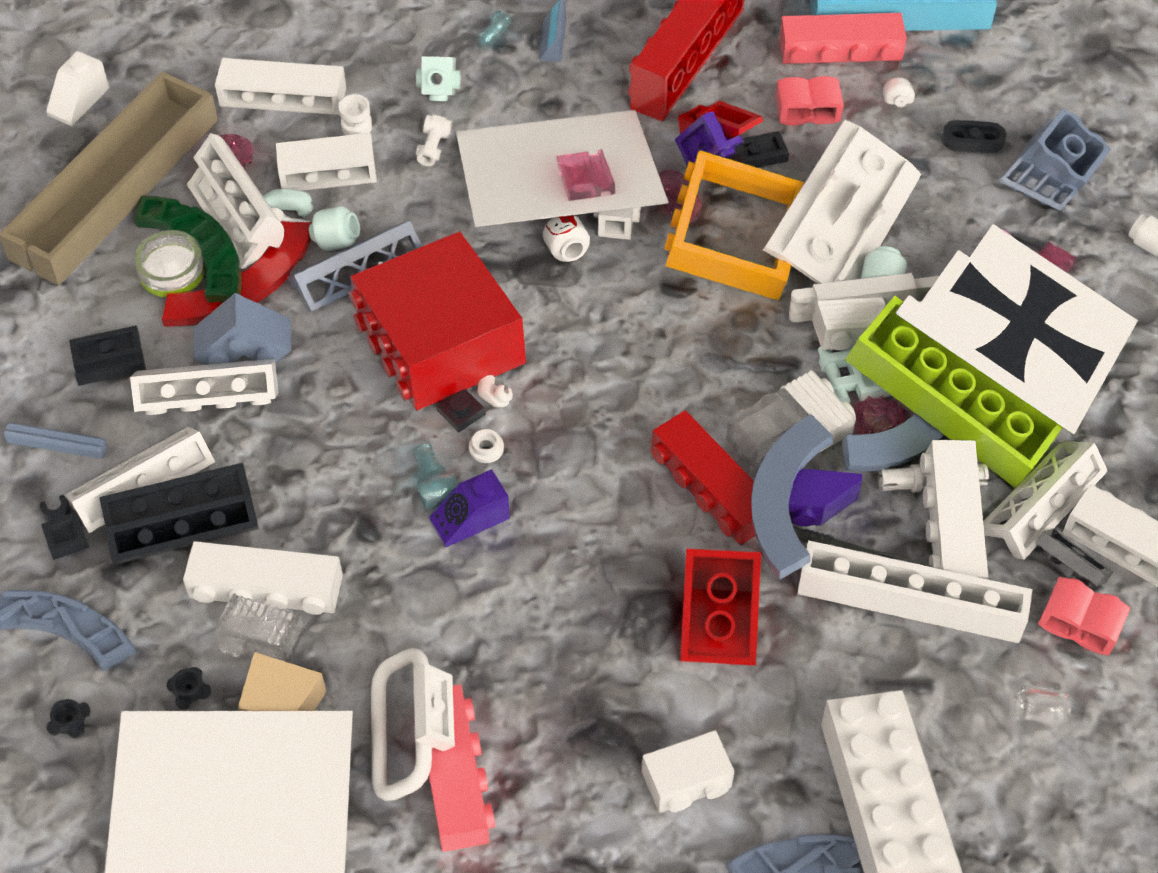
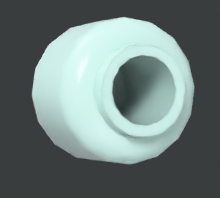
M338 206L315 213L312 224L309 226V234L312 241L317 243L323 251L330 252L351 247L355 243L356 238L359 237L360 224L353 212H350L346 207Z
M887 246L877 247L866 255L861 279L906 274V260L895 248Z

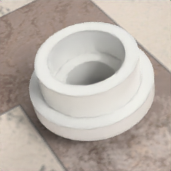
M483 429L476 432L471 438L469 452L476 461L491 463L502 456L504 442L495 431Z

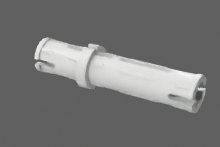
M912 464L909 468L881 469L878 471L879 475H882L878 476L880 491L905 489L911 490L913 493L921 492L927 486L926 475L921 474L919 464ZM978 464L979 485L987 486L988 481L984 480L989 479L987 465Z

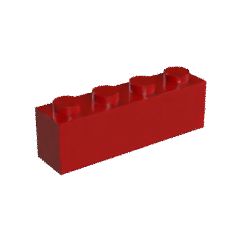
M684 410L652 430L650 450L654 459L659 464H664L673 473L675 481L681 488H687L691 492L701 510L706 513L709 512L718 521L721 531L727 537L732 536L740 546L755 537L751 505L754 480L705 429Z

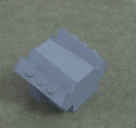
M1062 108L1052 118L1048 117L1036 130V133L1024 146L1025 148L998 180L1009 185L1015 191L1023 192L1029 198L1037 199L1041 204L1049 205L1061 211L1076 192L1086 184L1111 149L1100 135L1092 133L1087 129L1076 114Z

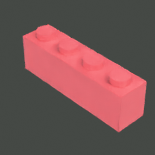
M902 13L782 16L779 40L783 64L893 61L903 59L906 33Z
M461 684L453 686L455 746L444 752L432 748V763L429 772L442 852L490 843L488 829L495 828L492 804L484 805L481 793L488 791L485 768H477L475 756L482 755L478 732L470 733L468 721L475 720L471 697L464 698Z

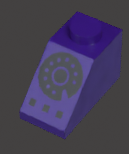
M491 469L459 483L432 513L429 519L446 548L509 520V497Z

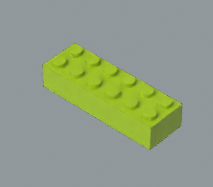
M894 296L858 338L845 361L949 439L975 441L977 460L986 464L989 469L1016 488L1034 468L1063 427L898 316L896 312L904 302L897 296Z

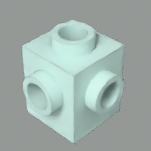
M422 56V69H417L416 86L421 88V94H429V101H447L448 95H455V89H460L461 72L460 70H455L456 58ZM438 73L442 76V82L439 85L435 82V76Z

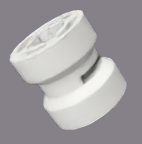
M353 94L341 99L338 107L341 117V129L344 135L370 133L372 121L369 115L370 106L367 98L362 95Z

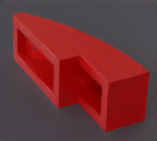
M718 101L708 107L700 104L677 117L681 134L702 115L713 111L717 121L723 128L726 140L735 138L763 122L761 115L722 101Z

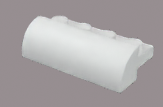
M210 133L194 156L199 167L187 183V186L204 212L219 222L229 235L237 251L241 268L248 269L260 259L268 246L279 248L283 241L284 228L226 142L220 136Z

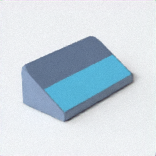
M558 0L543 20L539 60L561 62L566 28V0Z

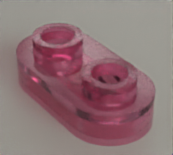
M664 170L658 173L669 202L663 204V206L673 217L675 208L680 210L682 208V205L677 203L682 184L688 186L689 182L683 180L684 175L679 171ZM698 194L696 195L689 223L696 221L701 216L702 200Z

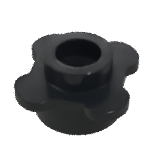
M200 668L182 669L167 681L166 687L169 692L174 693L176 697L175 704L179 709H187L191 703L199 699H207L211 695V687L204 683L202 679L203 673ZM187 686H192L191 690H185Z
M72 699L59 700L51 709V721L47 723L46 729L52 736L67 734L73 739L79 738L85 732L83 724L85 718L90 715L91 709L84 702L79 704ZM71 716L72 720L66 722L65 719Z

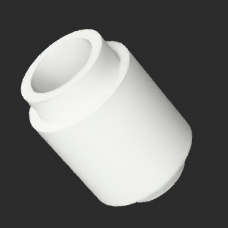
M1142 214L1133 224L1128 237L1134 240L1133 243L1158 257V219L1152 215L1147 217Z

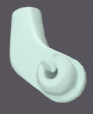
M274 189L263 195L270 208L296 210L297 214L301 217L308 216L313 211L312 199L308 193L303 191Z

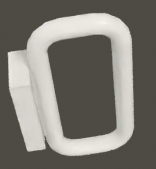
M416 648L405 649L383 661L375 671L371 683L372 786L380 799L393 801L416 791L426 781L431 770L432 748L444 752L455 746L452 675L430 666L424 652ZM413 663L416 763L413 772L407 778L389 785L387 781L386 685L392 673Z

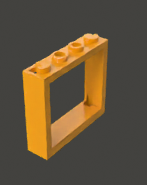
M699 150L695 163L689 161L683 180L689 181L688 186L682 184L678 195L677 203L681 204L682 208L681 210L675 208L670 227L675 228V233H668L664 250L669 251L665 266L779 301L788 281L791 267L786 261L775 257L772 269L684 242L701 179L788 205L787 210L805 182Z

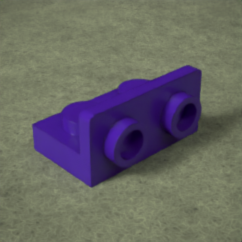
M713 111L702 115L674 139L686 165H688L689 161L695 163L699 150L727 159L736 153L734 149L743 142L741 135L726 140L723 128L717 121Z

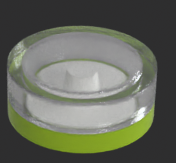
M177 230L157 232L144 239L135 251L134 263L140 282L148 292L156 296L167 297V293L190 292L198 286L204 277L205 265L199 243L194 237L185 232Z

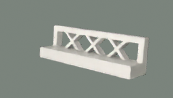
M188 426L64 496L67 498L69 505L77 512L86 531L90 533L105 524L99 497L193 475L215 463V460L200 432Z
M1061 441L983 521L984 536L1004 538L1013 558L1025 559L1038 546L1036 541L1043 531L1054 529L1079 502L1090 484L1094 486L1108 472L1095 443ZM1066 454H1072L1071 456L1063 458ZM1008 520L1004 525H999L1002 521Z

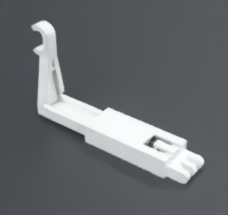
M912 273L813 284L812 288L795 289L791 293L789 319L792 322L812 321L816 301L883 297L886 306L894 296H897L904 302L910 295L921 303L939 276L914 279Z

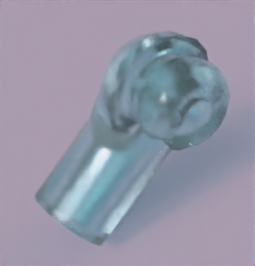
M495 11L491 15L490 21L492 23L478 36L485 46L489 47L510 27L511 18L507 13Z

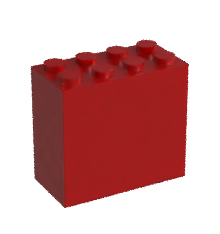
M461 231L350 276L353 290L349 292V297L352 305L357 310V313L353 314L354 322L360 333L366 332L368 335L367 340L373 354L381 355L382 365L389 378L394 376L397 380L396 386L404 401L409 399L416 411L441 401L461 390L473 387L486 376L492 375L496 377L526 363L523 318Z

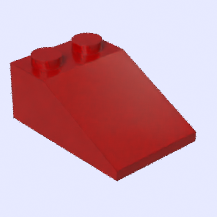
M686 548L680 661L756 666L761 552Z

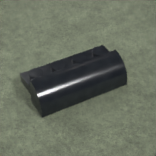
M243 462L99 497L113 565L193 546V542L206 543L259 529Z

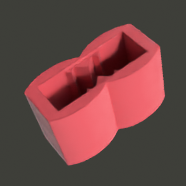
M820 76L807 80L800 77H788L777 81L775 99L779 123L785 125H802L809 122L814 124H834L841 121L844 105L837 78Z
M1059 577L1038 625L1054 635L1074 640L1092 652L1109 656L1118 640L1130 607L1114 595L1093 592L1078 579Z

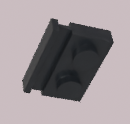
M137 325L69 340L78 386L146 370Z

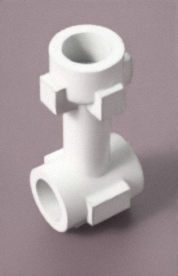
M427 115L423 133L428 134L425 145L418 144L416 150L417 160L421 165L429 167L433 166L436 160L439 161L441 150L437 149L440 138H449L452 126L451 120L437 115Z

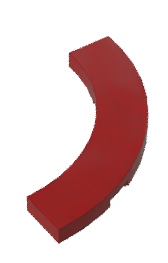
M280 221L284 228V237L279 248L269 246L262 257L242 273L241 296L258 303L277 290L288 279L287 277L290 276V272L297 265L298 261H302L311 242L309 226L312 222ZM205 289L186 293H167L162 316L164 327L197 325L224 302H207L204 296Z

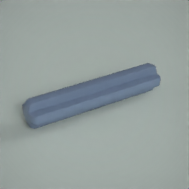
M13 422L8 423L4 430L6 442L94 458H103L107 450L106 440L100 437Z

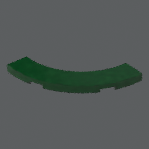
M141 196L134 218L138 228H153L171 232L188 241L201 253L205 261L207 274L204 293L207 302H225L234 293L241 295V263L229 235L219 222L198 207L180 204L178 200L158 196Z

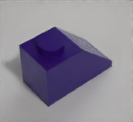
M805 468L799 470L793 482L789 498L791 523L803 527L821 526L858 500L862 474Z

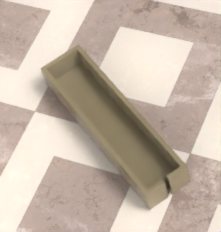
M161 72L0 232V240L8 260L29 271L34 269L37 275L60 286L140 202L141 196H146L218 121L212 94L165 72Z

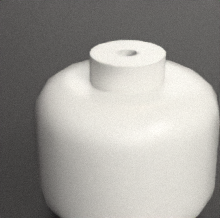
M893 78L883 87L884 101L888 104L904 107L906 104L914 101L915 94L913 88L904 78Z

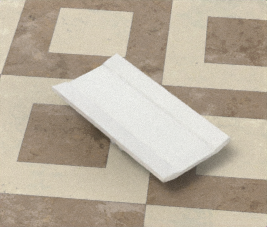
M844 120L763 251L782 261H786L817 284L861 279L866 255L880 247L919 180L921 173L912 163L866 130Z

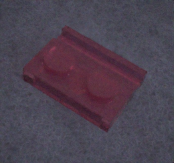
M602 149L598 150V154L589 155L587 151L556 156L557 168L569 201L599 197L601 192L609 191L611 195L615 194V182Z

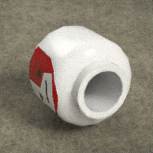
M577 216L553 217L544 227L543 240L553 257L563 262L574 261L581 258L587 251L590 244V236Z

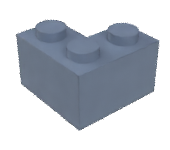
M234 293L194 327V360L206 365L235 362L242 355L253 360L275 359V363H277L291 352L290 318L237 293Z

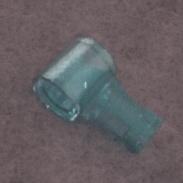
M428 443L420 444L414 448L413 456L420 471L419 480H417L418 490L427 511L439 507L458 486L452 469L446 471L445 467L439 464L432 445Z

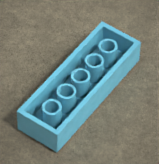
M810 0L812 15L902 13L905 31L991 29L997 0Z

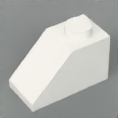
M76 51L58 69L46 110L47 116L73 126L109 89L102 61Z

